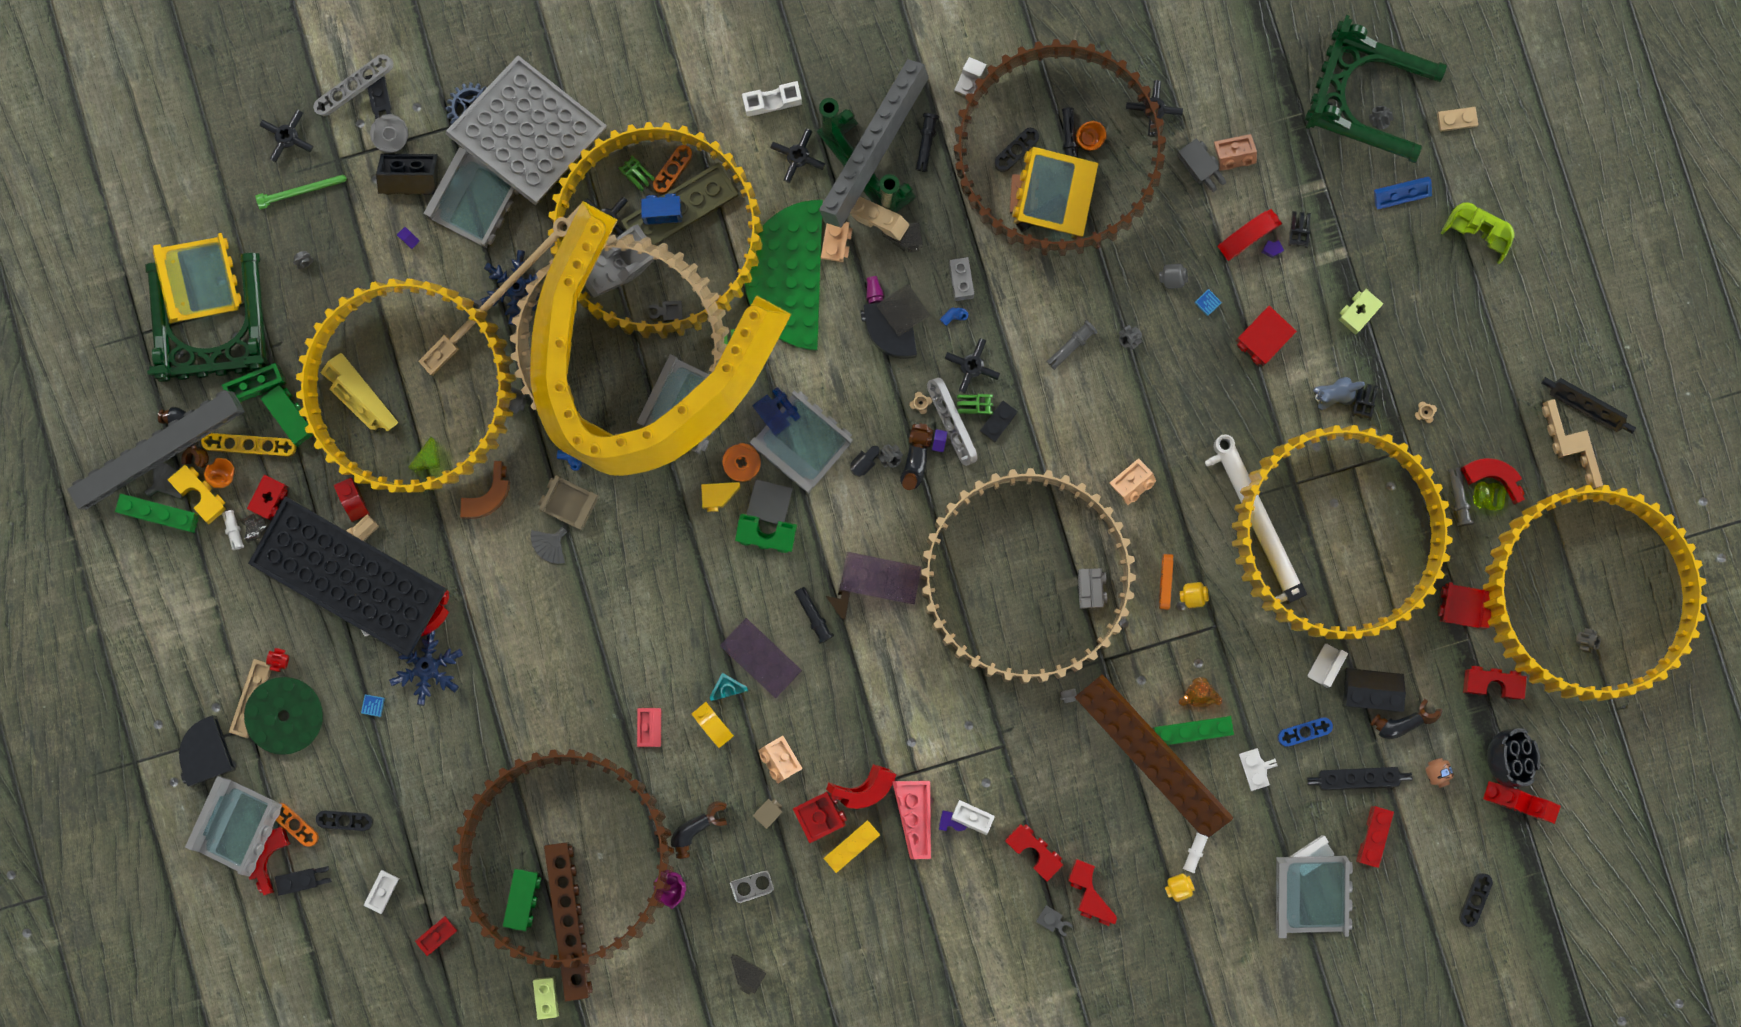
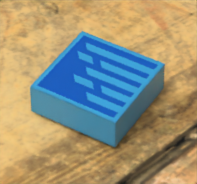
M1208 289L1194 303L1206 316H1209L1222 302Z
M365 694L361 713L381 717L385 698Z

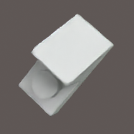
M969 57L963 67L954 92L966 96L967 93L974 94L976 90L975 81L977 78L981 79L987 64Z

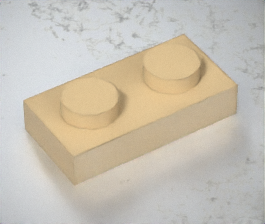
M1476 107L1440 111L1437 113L1440 132L1478 126Z

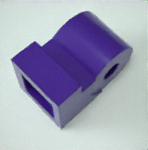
M942 810L939 830L947 831V826H951L957 831H963L967 826L951 820L953 812Z

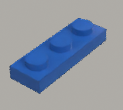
M1429 176L1374 190L1377 210L1432 196V184Z

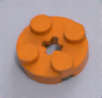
M745 443L728 448L722 460L725 473L729 478L737 482L752 480L758 474L761 467L758 452L754 447ZM743 457L747 465L739 468V464L736 461L737 459L741 460Z

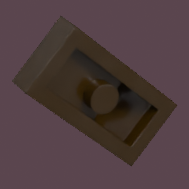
M844 580V584L840 583L838 595H842L841 598L826 596L843 620L846 619L852 585L850 580Z

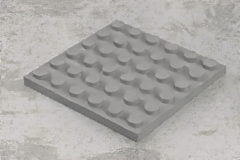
M517 56L446 130L445 134L536 206L569 170V164L571 162L575 163L581 157L580 152L583 149L587 150L603 133L607 125L520 56Z

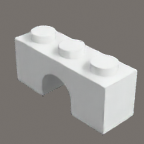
M798 81L779 85V88L772 91L761 92V90L742 94L747 117L802 105Z

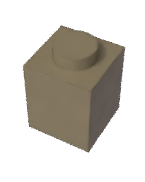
M768 799L755 812L753 817L767 829L783 812L781 810L782 805L776 799L772 801Z

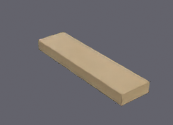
M257 659L253 660L229 733L249 738L244 722L245 706L252 692L259 685L268 681L272 670H270L269 665H266V662Z

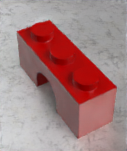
M1471 666V669L1465 670L1463 693L1485 695L1487 694L1488 684L1491 681H1495L1501 686V698L1525 699L1527 676H1522L1521 672L1510 671L1507 674L1502 673V669L1491 668L1490 671H1483V667Z
M1371 806L1366 823L1368 825L1366 837L1360 845L1356 862L1379 868L1394 811Z
M1019 824L1004 841L1017 854H1020L1026 848H1034L1038 852L1039 858L1032 868L1048 882L1063 866L1060 862L1062 858L1055 851L1051 853L1046 849L1048 844L1041 838L1037 840L1032 835L1034 831L1027 824L1024 826Z

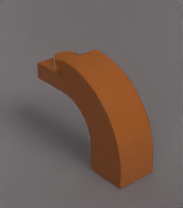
M494 461L493 483L485 495L478 498H461V518L477 519L488 516L504 503L509 493L511 482L503 480V477L507 475V466H504L502 461Z

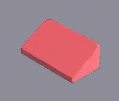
M637 708V747H661V708Z

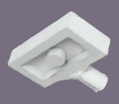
M1258 748L1240 753L1239 756L1251 791L1269 786L1267 769L1278 766L1277 763L1271 764L1276 762V760L1264 762L1260 757Z

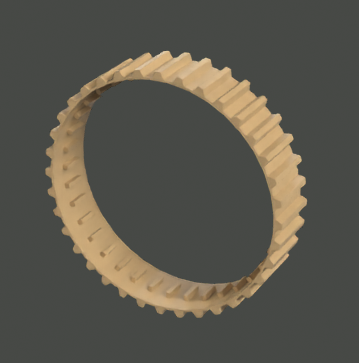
M614 234L610 235L604 246L605 251H609L614 247L621 248V251L632 249L638 251V254L647 253L653 256V259H660L668 264L669 268L677 270L682 275L681 277L691 284L692 290L696 291L702 301L701 304L708 313L709 317L707 319L713 329L711 338H714L715 346L712 350L714 364L709 368V371L713 372L727 346L724 343V337L729 333V328L722 324L721 318L726 313L725 310L718 309L715 301L719 298L718 293L710 292L707 287L710 282L708 277L701 278L696 273L698 266L695 263L688 265L683 261V253L678 252L674 255L668 251V245L665 243L656 246L651 244V238L648 237L640 241H634L631 234H627L619 240L616 239ZM554 258L549 261V265L536 273L538 278L526 286L525 289L529 294L518 301L517 305L521 308V312L513 317L512 320L517 329L510 336V341L516 344V351L511 354V359L518 362L519 369L515 372V376L522 378L525 386L521 391L523 394H530L533 399L531 404L533 410H536L530 379L531 348L529 349L528 337H530L529 322L533 317L531 316L532 307L538 302L536 297L542 290L546 275Z
M1028 468L1026 474H1017L1016 470L1012 469L1007 476L1002 478L995 473L992 474L990 482L985 484L980 480L975 482L970 493L965 490L960 492L958 503H949L945 509L946 517H938L935 527L938 530L936 533L929 534L927 543L931 548L928 551H924L922 557L927 566L921 570L920 578L926 580V586L922 588L921 593L929 601V605L925 609L926 613L933 614L936 620L932 626L934 631H942L945 636L942 643L945 646L951 644L956 649L955 656L958 659L964 656L970 660V668L974 669L979 666L985 669V676L991 677L994 673L1002 675V679L1005 682H1009L1012 677L1019 678L1021 684L1028 683L1031 678H1037L1039 683L1046 682L1048 677L1053 674L1059 679L1066 676L1067 669L1070 668L1076 672L1083 668L1082 661L1087 660L1091 662L1098 658L1096 651L1099 648L1103 650L1111 645L1108 638L1121 631L1122 628L1118 623L1120 619H1124L1129 615V611L1125 606L1127 602L1134 598V593L1129 591L1130 584L1136 580V575L1130 573V565L1135 562L1134 556L1128 555L1126 549L1130 544V540L1123 538L1120 533L1123 527L1122 522H1114L1111 517L1113 509L1111 507L1104 508L1099 503L1100 495L1095 494L1091 496L1085 492V484L1081 483L1075 486L1070 483L1069 476L1064 475L1061 479L1053 477L1050 470H1047L1044 475L1035 474L1033 468ZM1015 481H1027V484L1037 481L1042 482L1043 486L1046 487L1048 484L1058 486L1060 491L1065 489L1075 494L1074 498L1080 497L1088 503L1087 507L1089 509L1092 507L1098 512L1100 521L1103 519L1109 527L1108 533L1113 534L1117 543L1114 547L1115 549L1119 548L1122 560L1119 561V565L1123 566L1124 576L1120 577V582H1123V593L1118 595V598H1121L1119 609H1115L1113 612L1117 614L1112 625L1109 623L1106 626L1109 631L1103 639L1098 637L1096 641L1099 644L1094 650L1086 649L1084 651L1086 656L1078 662L1076 658L1071 659L1072 665L1061 669L1060 665L1055 666L1056 671L1045 673L1044 669H1040V674H1028V670H1023V674L1011 673V668L1001 671L994 668V663L988 666L980 662V656L972 657L965 651L967 649L965 645L961 648L953 640L955 637L954 633L949 635L943 626L946 624L945 619L941 621L937 615L936 609H939V605H934L931 593H935V588H930L929 577L934 576V572L929 571L930 560L935 561L936 555H932L934 543L940 544L941 540L937 538L940 530L948 528L945 522L951 515L955 517L958 515L956 509L963 503L966 505L970 504L969 498L976 494L982 496L984 495L983 490L993 486L996 490L999 488V484L1010 482V486L1015 485Z

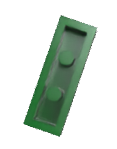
M274 363L222 384L223 390L235 392L241 403L268 392L278 385H285L287 382L280 366Z
M278 385L260 399L293 444L298 447L314 434L306 433L305 428L309 423L304 416H300L299 411L302 407L298 402L294 403L292 401V393L287 387L283 388Z
M514 869L503 927L527 931L528 927H532L534 916H531L532 908H536L538 897H535L536 889H540L542 880L538 872Z

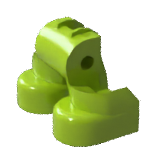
M1469 202L1461 203L1453 209L1441 231V234H1444L1451 227L1464 235L1465 233L1475 234L1478 230L1484 232L1481 238H1485V241L1488 242L1487 247L1501 254L1497 261L1498 264L1504 260L1514 239V229L1511 224Z

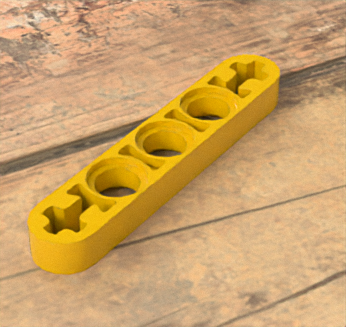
M210 433L201 439L203 448L216 452L289 457L294 455L297 449L296 445L286 438ZM210 437H212L213 440L220 441V445L212 444L211 447H209V444H206V441L210 440ZM229 438L235 441V445L231 449L225 447V441ZM252 440L254 447L251 450H246L244 448L245 441ZM266 441L273 443L271 451H264L263 444ZM277 441H279L278 445L286 446L288 443L292 446V449H289L288 453H286L284 449L278 448L277 453Z

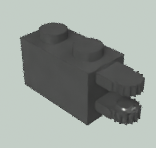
M1196 138L1178 151L1176 156L1198 185L1204 182L1212 192H1215L1217 188L1210 177L1214 175L1221 185L1226 184V180L1219 172L1217 159L1214 156H1210L1206 145L1202 141L1199 142Z

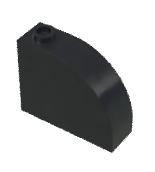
M909 299L865 304L864 310H860L861 320L866 322L867 332L873 344L881 352L894 358H917Z
M212 715L198 721L186 732L182 739L179 761L183 772L181 773V779L187 786H195L236 770L217 716Z

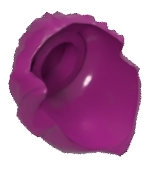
M676 872L667 875L666 882L671 888L670 891H664L661 897L664 905L670 909H673L680 903L686 891V884L683 882L682 876Z

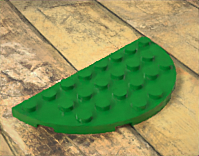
M809 200L793 204L776 213L763 225V231L757 234L760 236L763 244L762 249L756 251L759 263L758 266L751 267V282L745 283L750 305L755 297L759 296L791 314L779 339L797 348L818 351L822 215L819 209L823 204V200Z

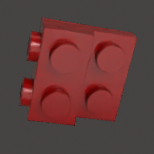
M828 791L793 808L809 843L846 826L845 821H847V817L844 811H839L836 805L839 803L838 800L832 798L831 793Z

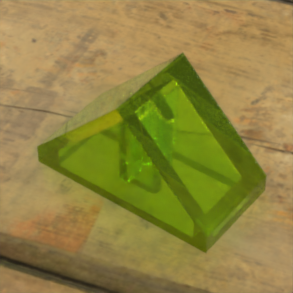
M429 438L408 466L409 469L421 471L440 468L438 446L434 438Z

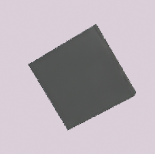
M756 479L747 515L760 517L759 520L778 524V521L785 522L793 488Z

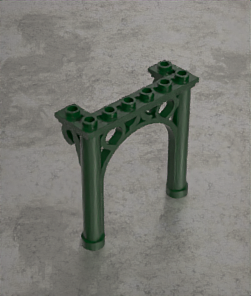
M1346 15L1343 21L1339 20L1336 29L1333 31L1331 40L1334 42L1333 45H1329L1326 52L1328 60L1324 61L1320 71L1323 72V76L1318 78L1315 86L1318 91L1317 94H1313L1310 102L1312 104L1305 117V120L1308 121L1306 128L1310 129V127L1314 128L1317 126L1407 158L1409 162L1416 163L1422 145L1366 126L1352 115L1346 103V83L1355 69L1369 62H1383L1441 82L1447 64L1435 63L1376 42L1367 37L1368 30L1364 26L1359 24L1351 25L1352 19H1349L1350 16ZM1359 52L1367 54L1368 56L1360 58ZM1343 53H1351L1355 62L1352 64L1344 63L1342 60ZM1336 63L1343 70L1340 74H1333ZM1331 83L1336 91L1327 94L1329 84ZM1335 99L1339 103L1340 108L1327 105L1328 100Z
M825 98L819 105V111L822 116V128L817 133L845 167L855 149L845 138L844 134L858 125V122L854 119L855 115L850 109H845L838 115L839 105L837 101L833 98ZM873 173L863 190L871 202L895 213L916 198L909 184L904 182L899 186L898 178L891 174L883 176L879 181Z
M244 253L240 255L245 303L244 324L233 339L213 348L192 347L184 344L174 335L170 327L155 262L145 264V271L148 273L154 344L152 349L154 366L149 367L150 370H147L148 375L158 379L159 382L170 381V378L178 377V380H187L189 376L197 375V378H206L208 374L216 373V376L228 375L227 372L234 371L235 374L247 373L246 370L257 371L271 365L266 357L258 264L260 262L259 253ZM249 329V339L247 344L241 339L245 336ZM169 337L173 342H175L178 345L171 351V353L169 347ZM236 344L243 345L246 349L244 356L233 358L230 351ZM183 349L187 350L190 353L189 361L177 363L175 360L176 354ZM222 351H225V355L230 362L216 363V360L219 356L224 355ZM195 353H198V357L204 358L207 364L193 365L196 361Z

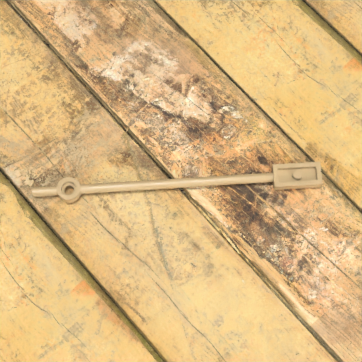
M580 205L568 218L560 217L554 222V232L479 309L487 312L560 236L565 237ZM566 224L567 230L563 231V226ZM468 319L451 338L444 335L418 362L430 375L434 376L459 350L456 343L476 321Z

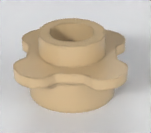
M921 392L915 393L914 400L910 402V408L918 410L920 414H925L928 405L932 403V399L922 395Z
M1420 402L1418 404L1419 410L1415 414L1416 419L1425 420L1427 423L1433 422V416L1437 411L1436 406Z

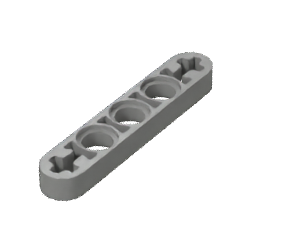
M378 55L318 98L314 103V111L321 116L330 115L390 72L393 68V60L387 55ZM382 60L387 61V62L385 63V65H386L385 68L381 66V65H382V62H381ZM372 70V78L366 80L364 77L365 72ZM356 80L358 86L355 90L351 91L349 84L351 81ZM341 91L342 99L335 101V93ZM322 103L326 105L325 111L320 110L322 108Z
M939 377L929 380L927 383L928 392L948 432L959 460L965 466L975 463L977 461V452L944 381ZM950 418L953 419L954 426L952 425ZM958 435H960L962 443L959 441Z

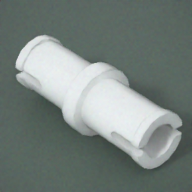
M234 510L225 511V513H222L226 525L225 533L229 536L232 550L244 548L239 532L241 528L237 525Z
M1196 833L1193 845L1188 850L1189 855L1183 869L1195 873L1200 857H1203L1202 851L1208 839L1207 836Z

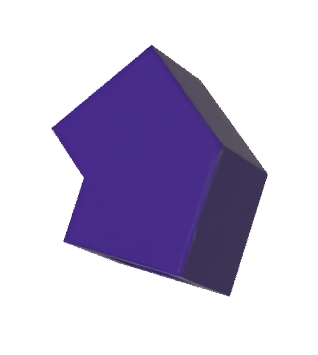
M406 227L397 234L410 249H413L420 241Z
M1268 240L1261 253L1273 258L1283 253L1284 249L1279 240L1274 243Z
M936 429L932 450L944 452L947 431Z

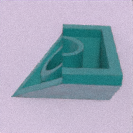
M722 673L710 695V701L747 692L748 687Z

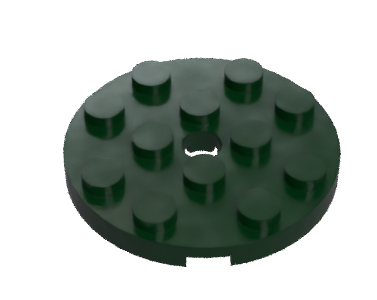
M278 677L262 683L252 692L245 706L244 722L250 738L260 748L270 753L286 755L303 750L315 740L323 723V709L318 695L308 684L295 678ZM286 710L289 713L287 721H281L278 718L280 711Z

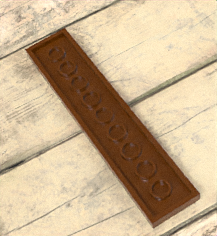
M1103 674L1075 696L1077 701L1199 834L1209 838L1231 822L1234 817Z

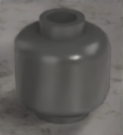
M1182 264L1165 265L1163 271L1159 273L1160 283H1164L1167 289L1184 287L1185 283H1188L1187 268H1184Z
M511 387V391L516 393V399L510 400L509 409L513 411V414H517L519 410H524L527 400L524 399L525 394L522 391Z

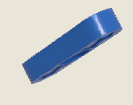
M1319 718L1283 729L1278 733L1277 739L1282 746H1292L1329 734L1333 729V724L1328 718ZM1321 721L1328 724L1325 732L1323 729L1316 730L1317 735H1314L1312 723H1314V727L1320 726ZM1304 726L1310 729V735L1307 738L1300 735V729ZM1293 729H1296L1298 741H1296V737L1290 738L1289 743L1282 740L1285 732L1287 735L1294 734Z

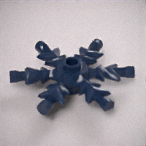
M517 250V261L511 260L515 269L511 268L513 272L524 263L525 251ZM487 263L484 267L486 271L492 274L489 276V279H498L497 283H504L509 278L507 277V271L503 274L500 265L497 266V269L490 263ZM536 273L534 276L530 274L528 280L523 279L521 276L500 298L502 302L505 296L511 298V302L506 305L510 306V308L505 312V315L510 314L508 325L516 326L512 323L513 317L520 314L519 306L517 305L518 301L529 294L525 288L529 283L538 278ZM516 284L520 285V288H519V289H517V290H514V289H513V286H514V285H516ZM487 291V293L490 296L480 299L482 305L495 293V291ZM537 304L532 307L533 311H536Z
M435 630L427 634V640L422 639L425 647L421 648L425 653L423 657H417V651L412 652L410 657L404 654L398 657L402 660H408L406 663L413 662L415 665L414 669L405 668L406 672L397 671L396 674L399 676L389 679L391 686L402 682L401 686L404 687L409 679L412 683L414 676L420 677L421 681L415 685L419 686V688L414 692V695L419 694L417 705L425 706L426 695L428 697L431 696L427 688L431 687L428 683L430 678H435L436 685L440 682L443 691L448 687L455 693L459 688L458 685L450 681L454 677L444 676L446 672L439 673L438 667L440 665L447 667L446 663L456 664V661L453 659L463 656L462 651L458 649L451 653V649H448L444 656L440 653L439 658L434 659L432 654L436 649L433 648L439 642L438 640L434 641ZM429 664L427 669H422L424 665Z

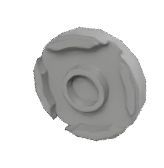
M392 114L378 117L370 130L371 141L380 151L387 153L396 152L406 144L409 135L405 122L400 117Z

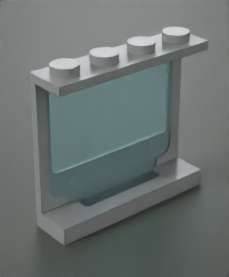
M459 147L423 214L434 222L487 248L488 244L492 245L496 237L494 233L497 228L500 229L505 221L503 217L506 211L509 212L514 204L512 200L515 195H519V192L474 156L468 154L465 149Z
M670 354L637 424L645 427L658 420L682 401L710 374L688 365ZM709 435L691 450L698 454L701 451L705 452L710 442L707 440Z
M794 390L788 401L758 436L754 437L749 443L809 494L850 446L853 439L850 438L852 434L845 428L841 430L836 426L837 422L831 416L825 417L822 414L823 410L814 403L812 406L807 401L809 398L801 391L797 393Z
M217 776L185 848L200 852L238 871V874L250 877L256 868L259 856L264 850L265 842L272 833L274 822L280 815L282 804L228 778Z
M1347 856L1276 857V933L1279 938H1287V933L1343 932L1345 937L1349 936V930H1352V919L1349 918V911H1352V900L1349 899V893H1352L1353 890L1352 881H1349V874L1353 873V865Z

